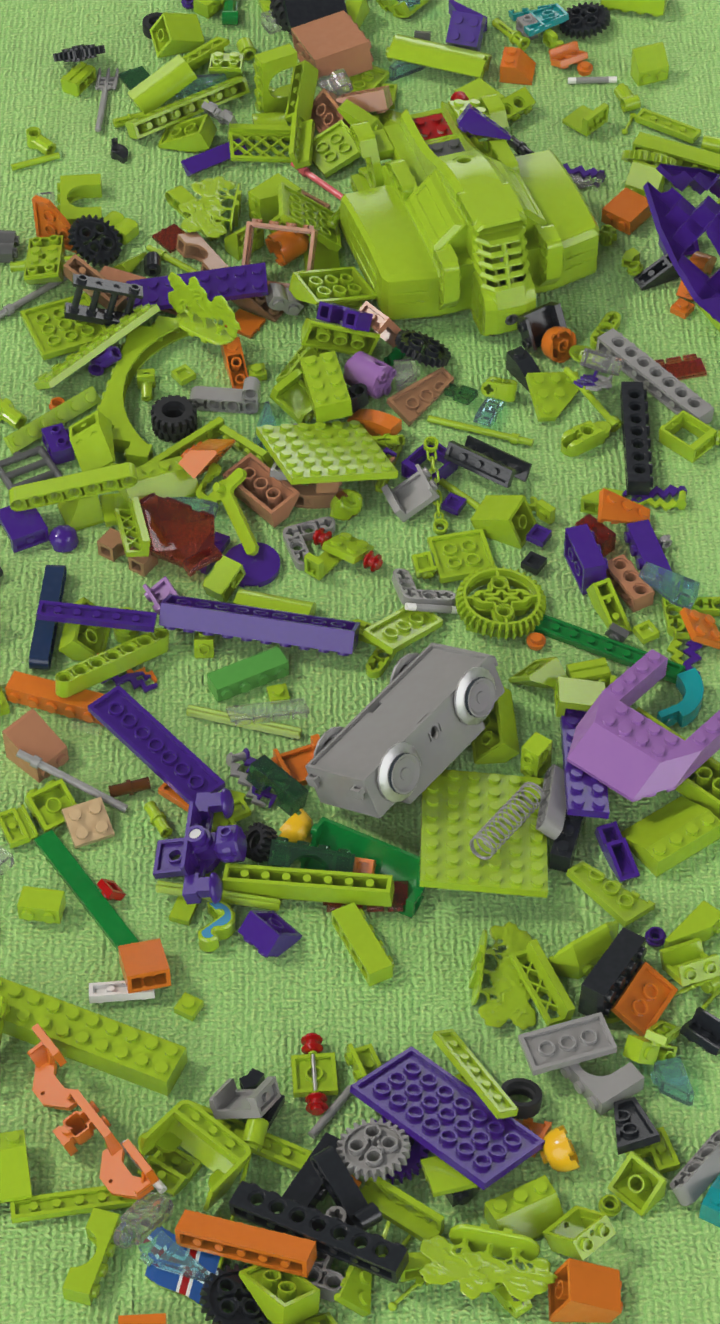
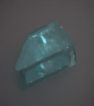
M680 1056L654 1062L651 1079L654 1085L657 1084L659 1092L687 1106L693 1105L694 1091Z

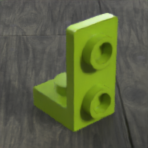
M326 551L319 557L308 552L304 556V571L320 581L342 559Z

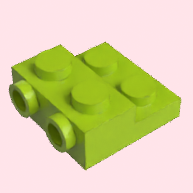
M62 778L57 781L55 779L48 781L45 787L39 790L37 788L27 792L24 800L33 818L37 819L44 833L65 824L62 809L76 805Z

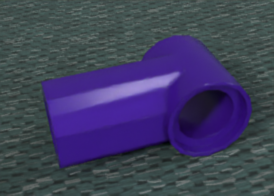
M110 346L90 360L88 367L90 374L101 376L106 368L121 359L120 349L117 346Z

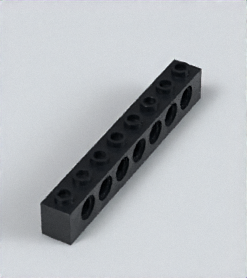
M621 382L620 400L623 423L626 494L649 495L650 488H653V476H650L652 475L653 466L649 464L652 459V452L648 451L651 447V439L647 438L650 436V426H646L649 424V414L645 413L648 412V401H644L647 400V389H644L643 382Z
M241 1181L229 1201L231 1215L268 1230L316 1241L317 1251L397 1284L409 1262L408 1249L404 1245L387 1241L379 1234H370L357 1225L351 1226L337 1217L324 1215L318 1209L305 1207L296 1200L283 1198L277 1192L266 1191L255 1183ZM338 1237H344V1239L337 1240ZM381 1254L387 1255L385 1257H378Z

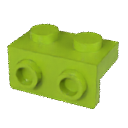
M352 1043L347 1044V1052L344 1054L346 1064L353 1069L355 1082L382 1066L371 1043L358 1048H354Z

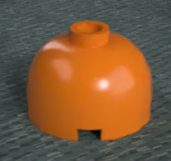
M555 326L548 329L541 340V349L544 355L557 363H564L571 357L569 356V350L572 346L576 345L575 333L563 326Z

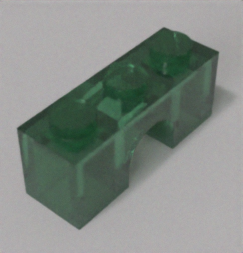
M265 754L250 764L246 780L260 792L269 786L272 787L277 794L276 805L288 815L292 816L299 809L305 807L309 790Z

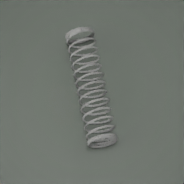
M533 782L524 783L470 840L469 845L473 854L483 860L490 859L501 848V845H504L510 836L517 831L518 827L530 817V814H533L534 810L544 802L545 795L542 788ZM524 787L535 789L540 794L541 802H538L533 793L523 790ZM524 791L533 795L537 803L532 802L531 799L525 796ZM520 796H522L525 801L533 806V809L529 808L524 801L520 800ZM515 800L520 801L529 810V813H526L522 807L517 805ZM511 804L516 805L518 810L524 813L525 817H521L516 810L512 809ZM507 809H511L512 812L520 818L521 822L517 821L511 814H509ZM503 813L508 814L511 820L516 822V826H513L508 819L504 818ZM499 818H503L504 821L512 827V830H508V828L499 821ZM495 822L499 823L503 829L507 830L508 835L504 834L501 829L496 827ZM491 827H495L496 830L503 835L504 839H500L499 836L491 830ZM486 831L491 832L492 835L499 840L500 844L495 843V841L487 835ZM474 839H476L482 851L491 855L488 857L481 856L474 848ZM478 839H482L483 843L491 849V853L483 850L478 843Z

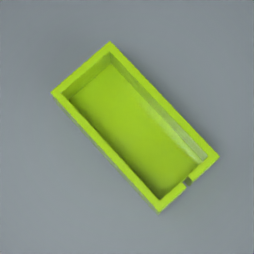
M335 350L321 353L319 357L312 355L300 358L301 372L316 422L352 416L350 395Z

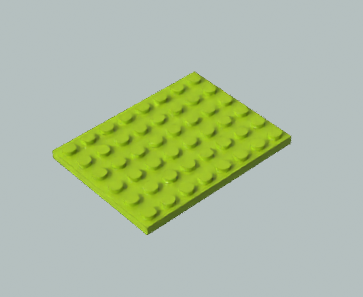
M445 769L422 792L419 887L547 898V836L536 829L539 807L534 810L533 814H530V817L518 827L517 831L510 836L504 845H501V848L490 859L483 860L473 854L469 845L470 840L524 783L533 782L543 788L544 778ZM524 787L523 790L533 793L538 802H540V794L535 789ZM524 791L525 796L531 799L532 802L537 803L533 795ZM520 796V800L524 801L529 808L533 809V806L529 804L527 801H525L522 796ZM515 800L517 805L522 807L526 813H529V810L520 801ZM511 804L512 809L516 810L521 817H525L524 813L519 811L516 805ZM507 809L509 814H511L517 821L521 822L520 818L516 816L511 809ZM503 813L504 818L508 819L513 826H516V822L511 820L508 814ZM499 818V821L503 823L508 828V830H512V827L508 825L503 818ZM495 822L496 827L501 829L504 834L508 835V831L503 829L499 823ZM491 827V830L494 833H496L500 839H504L503 835L500 834L495 827ZM486 831L487 835L490 836L495 841V843L500 844L499 840L495 838L491 832ZM474 839L475 850L483 857L490 856L491 854H487L479 848L476 839ZM478 839V843L483 850L491 853V849L483 843L482 839Z

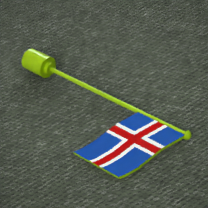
M247 1118L242 1140L250 1146L251 1153L243 1168L240 1183L245 1181L252 1153H257V1151L263 1149L269 1122L263 1118ZM231 1215L230 1220L234 1221L235 1216ZM159 1224L145 1277L159 1287L185 1296L202 1307L199 1301L201 1288H204V1281L208 1280L210 1273L215 1274L218 1267L222 1269L225 1257L177 1246L175 1234Z

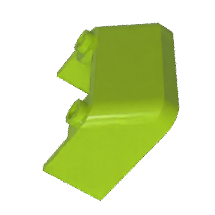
M190 1100L179 1101L142 1136L139 1151L143 1157L154 1146L165 1153L174 1152L181 1146L213 1171L208 1180L210 1189L203 1208L206 1212L230 1189L247 1163L251 1153L250 1146Z

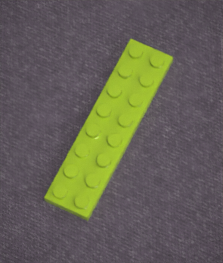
M148 303L144 306L141 304L135 307L132 314L124 315L119 319L120 322L118 324H112L107 327V332L93 337V342L79 347V352L68 355L65 358V362L54 365L51 368L52 371L48 374L46 372L40 375L38 381L34 383L37 390L53 388L159 312V306Z

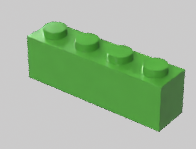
M279 646L207 673L208 688L217 702L228 700L231 697L246 693L251 689L289 675V662Z

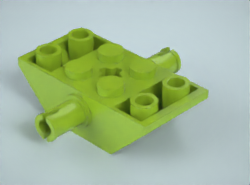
M63 235L34 237L29 239L27 258L23 261H10L11 272L24 271V281L29 285L63 282V265L73 255L65 256Z

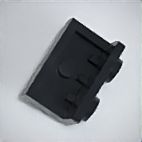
M698 1007L693 1018L681 1027L679 1033L684 1035L689 1041L695 1042L704 1048L706 1052L717 1056L720 1053V1019L703 1008Z

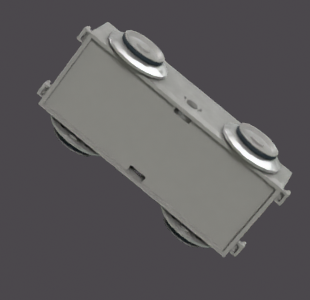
M431 643L420 654L408 653L400 658L392 671L390 684L345 728L341 726L332 727L324 732L318 740L314 750V757L305 767L308 773L306 781L309 786L315 788L320 802L379 819L396 802L411 804L485 729L483 721L491 712L494 703L505 692L495 667L498 666L495 656Z

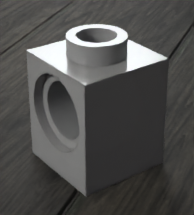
M531 13L517 17L516 30L520 31L522 36L528 37L530 40L538 38V34L529 37L524 32V26L537 23L538 21Z

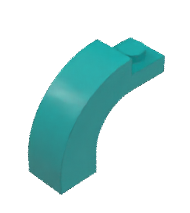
M696 668L677 674L676 687L681 693L683 700L676 705L657 712L656 719L667 727L678 723L683 728L690 724L700 712L704 685Z

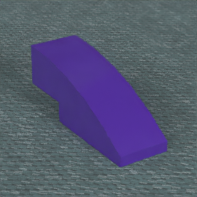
M617 822L598 826L594 834L610 868L619 882L639 877L640 874L626 838H623Z

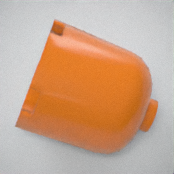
M275 231L265 239L270 254H275L277 257L275 261L280 266L287 265L304 254L309 248V236L307 234Z

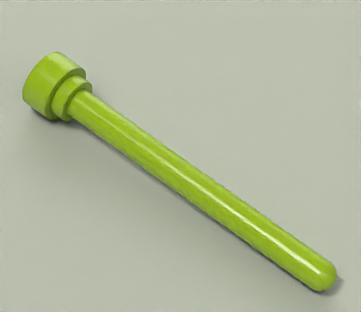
M570 367L563 369L572 382L579 379ZM576 385L606 422L610 423L611 432L619 430L623 424L618 417L612 416L591 391L585 389L586 386L580 388Z

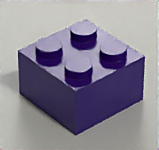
M452 10L446 43L451 46L480 51L486 24L485 17L483 15Z

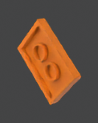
M645 961L640 965L610 1011L639 1036H645L646 1030L656 1024L678 989Z

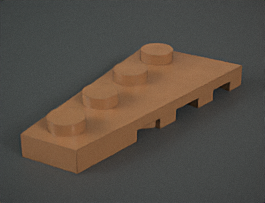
M441 367L387 398L386 403L410 426L454 383V377L444 367Z

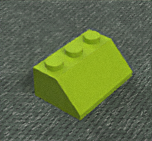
M85 597L73 603L96 606ZM65 623L58 651L73 661L89 659L106 650L110 628Z
M546 1175L484 1203V1218L491 1229L503 1231L504 1228L513 1229V1233L531 1237L533 1240L544 1236L542 1232L564 1215L558 1195Z

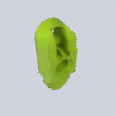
M590 420L565 431L561 438V452L565 456L575 457L605 443V439L611 434L610 423L606 421L592 423Z

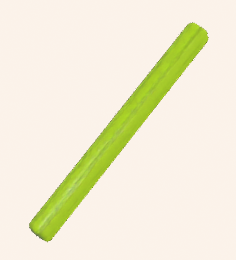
M191 704L188 705L186 715L190 717L294 739H300L302 736V728Z
M158 880L155 891L157 893L182 896L183 884ZM223 890L221 901L229 904L279 911L281 904L279 898ZM211 897L202 898L203 900H212Z

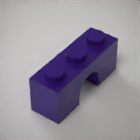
M320 301L316 319L341 324L343 327L369 332L373 314L336 303Z

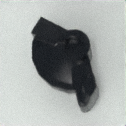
M113 138L111 141V158L124 164L128 158V149L124 145L118 144L117 138Z

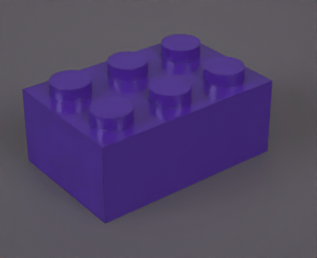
M587 524L565 528L564 557L582 595L588 594L586 589L591 584L607 578L606 569H608V561L606 557L603 558L601 546L596 543L595 534L593 531H590Z

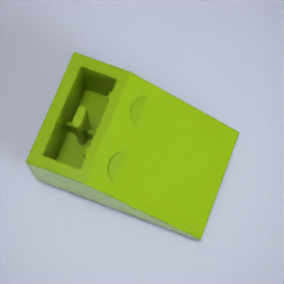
M99 410L69 426L70 442L82 472L107 467L115 462L112 422Z

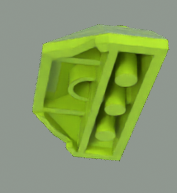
M617 920L607 922L560 949L554 956H550L548 960L557 976L573 979L588 976L617 937L619 922Z

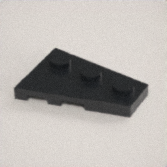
M635 1096L614 1102L618 1155L660 1142V1134Z

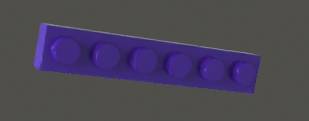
M40 600L36 617L37 620L154 633L157 613Z

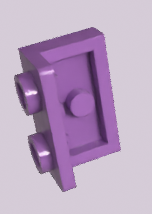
M166 576L151 588L146 583L143 585L146 591L144 595L150 602L154 603L152 607L158 615H160L161 602L169 594L180 596Z

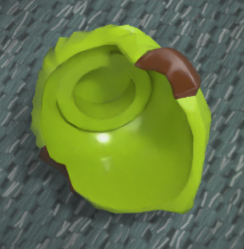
M350 489L338 491L330 503V516L342 521L358 516L363 505L362 495Z

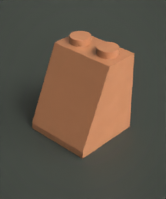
M34 709L29 710L2 731L6 757L39 783L51 774L40 768L35 769L30 766V763L16 757L19 749L32 756L37 755L43 758L42 761L55 768L63 766L69 760L67 746Z

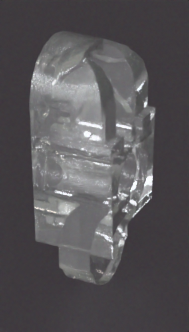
M149 1192L142 1199L137 1200L120 1217L122 1222L115 1229L116 1231L113 1235L114 1244L124 1249L131 1248L133 1245L140 1246L171 1217L173 1202L170 1197Z

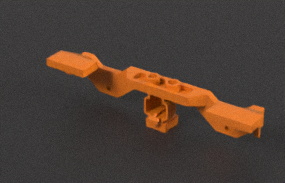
M37 1023L32 1027V1030L41 1042L27 1052L36 1065L32 1091L44 1107L72 1111L75 1107L79 1106L82 1110L70 1114L63 1120V1125L61 1127L59 1125L52 1132L69 1155L72 1156L78 1151L75 1144H84L94 1136L93 1130L97 1129L107 1145V1149L102 1152L100 1180L114 1196L136 1200L142 1199L154 1189L152 1185L159 1181L158 1176L136 1146L127 1139L122 1145L142 1171L141 1177L133 1176L124 1165L125 1150L109 1130L111 1124L104 1115L99 1117L97 1114L100 1112L93 1101L88 1103L78 1089L64 1088L56 1078L57 1063L62 1067L67 1061L44 1029Z

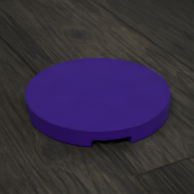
M257 542L259 551L255 556H250L246 554L242 543L231 548L225 556L242 564L246 572L238 586L243 588L245 586L263 587L275 580L280 570V557L275 549L267 544Z

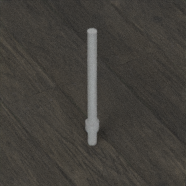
M63 282L47 283L13 304H7L0 311V319L6 315L10 316L15 313L16 309Z
M21 749L16 754V757L30 763L31 767L35 769L40 768L59 779L62 778L66 783L95 798L101 797L103 802L124 813L126 812L127 804L42 761L43 758L37 755L32 756Z

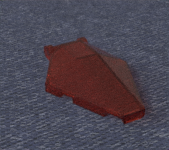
M155 493L140 499L139 502L150 538L149 550L152 556L183 567L190 577L195 575L196 571L222 558L221 551L215 546V518L213 514L203 510L197 512L192 510V507L188 504L170 497L165 499L157 496Z

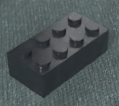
M624 927L581 984L579 1013L585 1016L602 1012L604 1017L611 1015L612 1011L610 1010L640 965L644 963L643 958L647 952L645 937Z

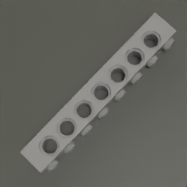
M612 328L597 337L596 351L635 382H643L644 389H647V392L676 415L684 410L705 424L712 421L714 408L711 404L689 389L684 383L674 377L672 373L664 369L621 333Z

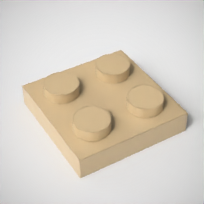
M101 797L62 809V814L75 849L115 836Z

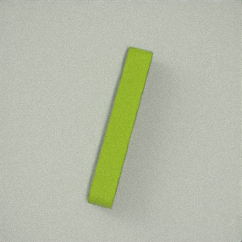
M126 462L15 486L9 490L10 508L18 512L131 488L138 483L136 466L133 463Z
M162 627L155 628L154 633L146 632L58 672L55 675L56 695L62 698L70 697L166 653L169 650V631Z

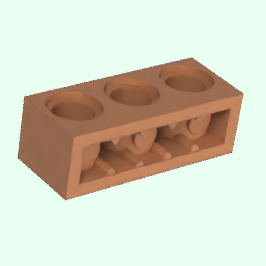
M624 554L608 560L607 578L610 577L615 591L634 613L653 605L654 588L645 581L642 573L636 570L632 561L628 560Z

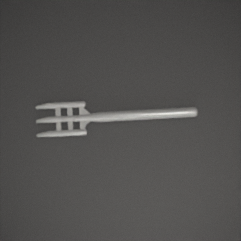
M101 68L98 69L95 89L102 91L95 131L98 133L102 130L108 91L117 89L118 68L116 69L115 77H110V68L107 69L106 77H101Z

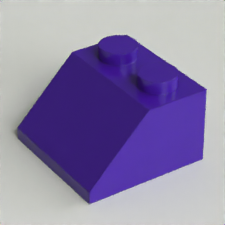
M250 910L238 930L245 942L254 945L258 949V953L267 958L280 956L302 937L297 930L274 911Z

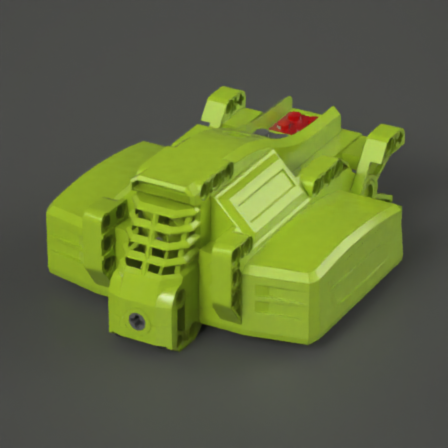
M498 94L480 97L479 100L491 115V120L502 128L509 127L506 110ZM441 101V108L410 115L408 110L405 109L400 115V123L384 126L380 130L373 131L368 121L351 124L350 135L362 158H365L367 167L358 168L359 174L351 175L353 193L344 194L341 198L339 226L366 282L377 294V299L375 300L380 311L391 320L434 317L470 309L480 334L483 336H495L518 330L516 317L536 308L537 293L557 289L596 272L599 227L578 187L552 151L545 150L515 157L505 139L477 136L468 131L466 133L458 128L457 118L452 108L443 101ZM488 138V140L482 142L478 141V139ZM391 159V161L383 164L380 163L381 160Z

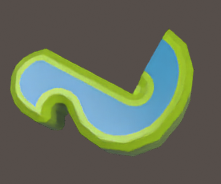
M212 900L207 902L208 913L214 920L198 931L199 948L202 951H215L220 946L219 940L228 939L236 931L235 912L231 906L221 900L217 904H214Z

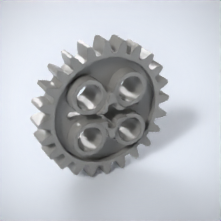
M371 1118L370 1123H366L362 1119V1125L360 1126L357 1123H353L354 1129L347 1127V1134H341V1140L337 1141L338 1148H336V1151L350 1175L355 1173V1179L364 1176L365 1182L369 1177H372L374 1182L377 1181L378 1176H381L383 1180H386V1174L393 1177L394 1170L401 1172V1165H407V1159L410 1158L411 1146L409 1136L405 1134V1130L399 1129L396 1124L392 1126L390 1120L383 1123V1118H380L378 1122Z

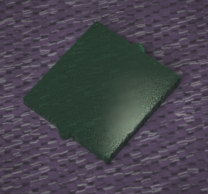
M143 66L119 73V78L129 90H132L150 76Z

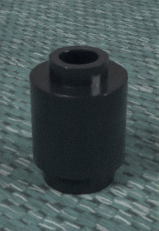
M154 251L148 252L144 257V272L150 277H156L161 273V257Z

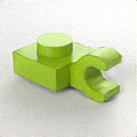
M531 496V504H529L531 511H535L536 516L540 520L551 525L555 521L556 508L543 499L538 501L536 497Z

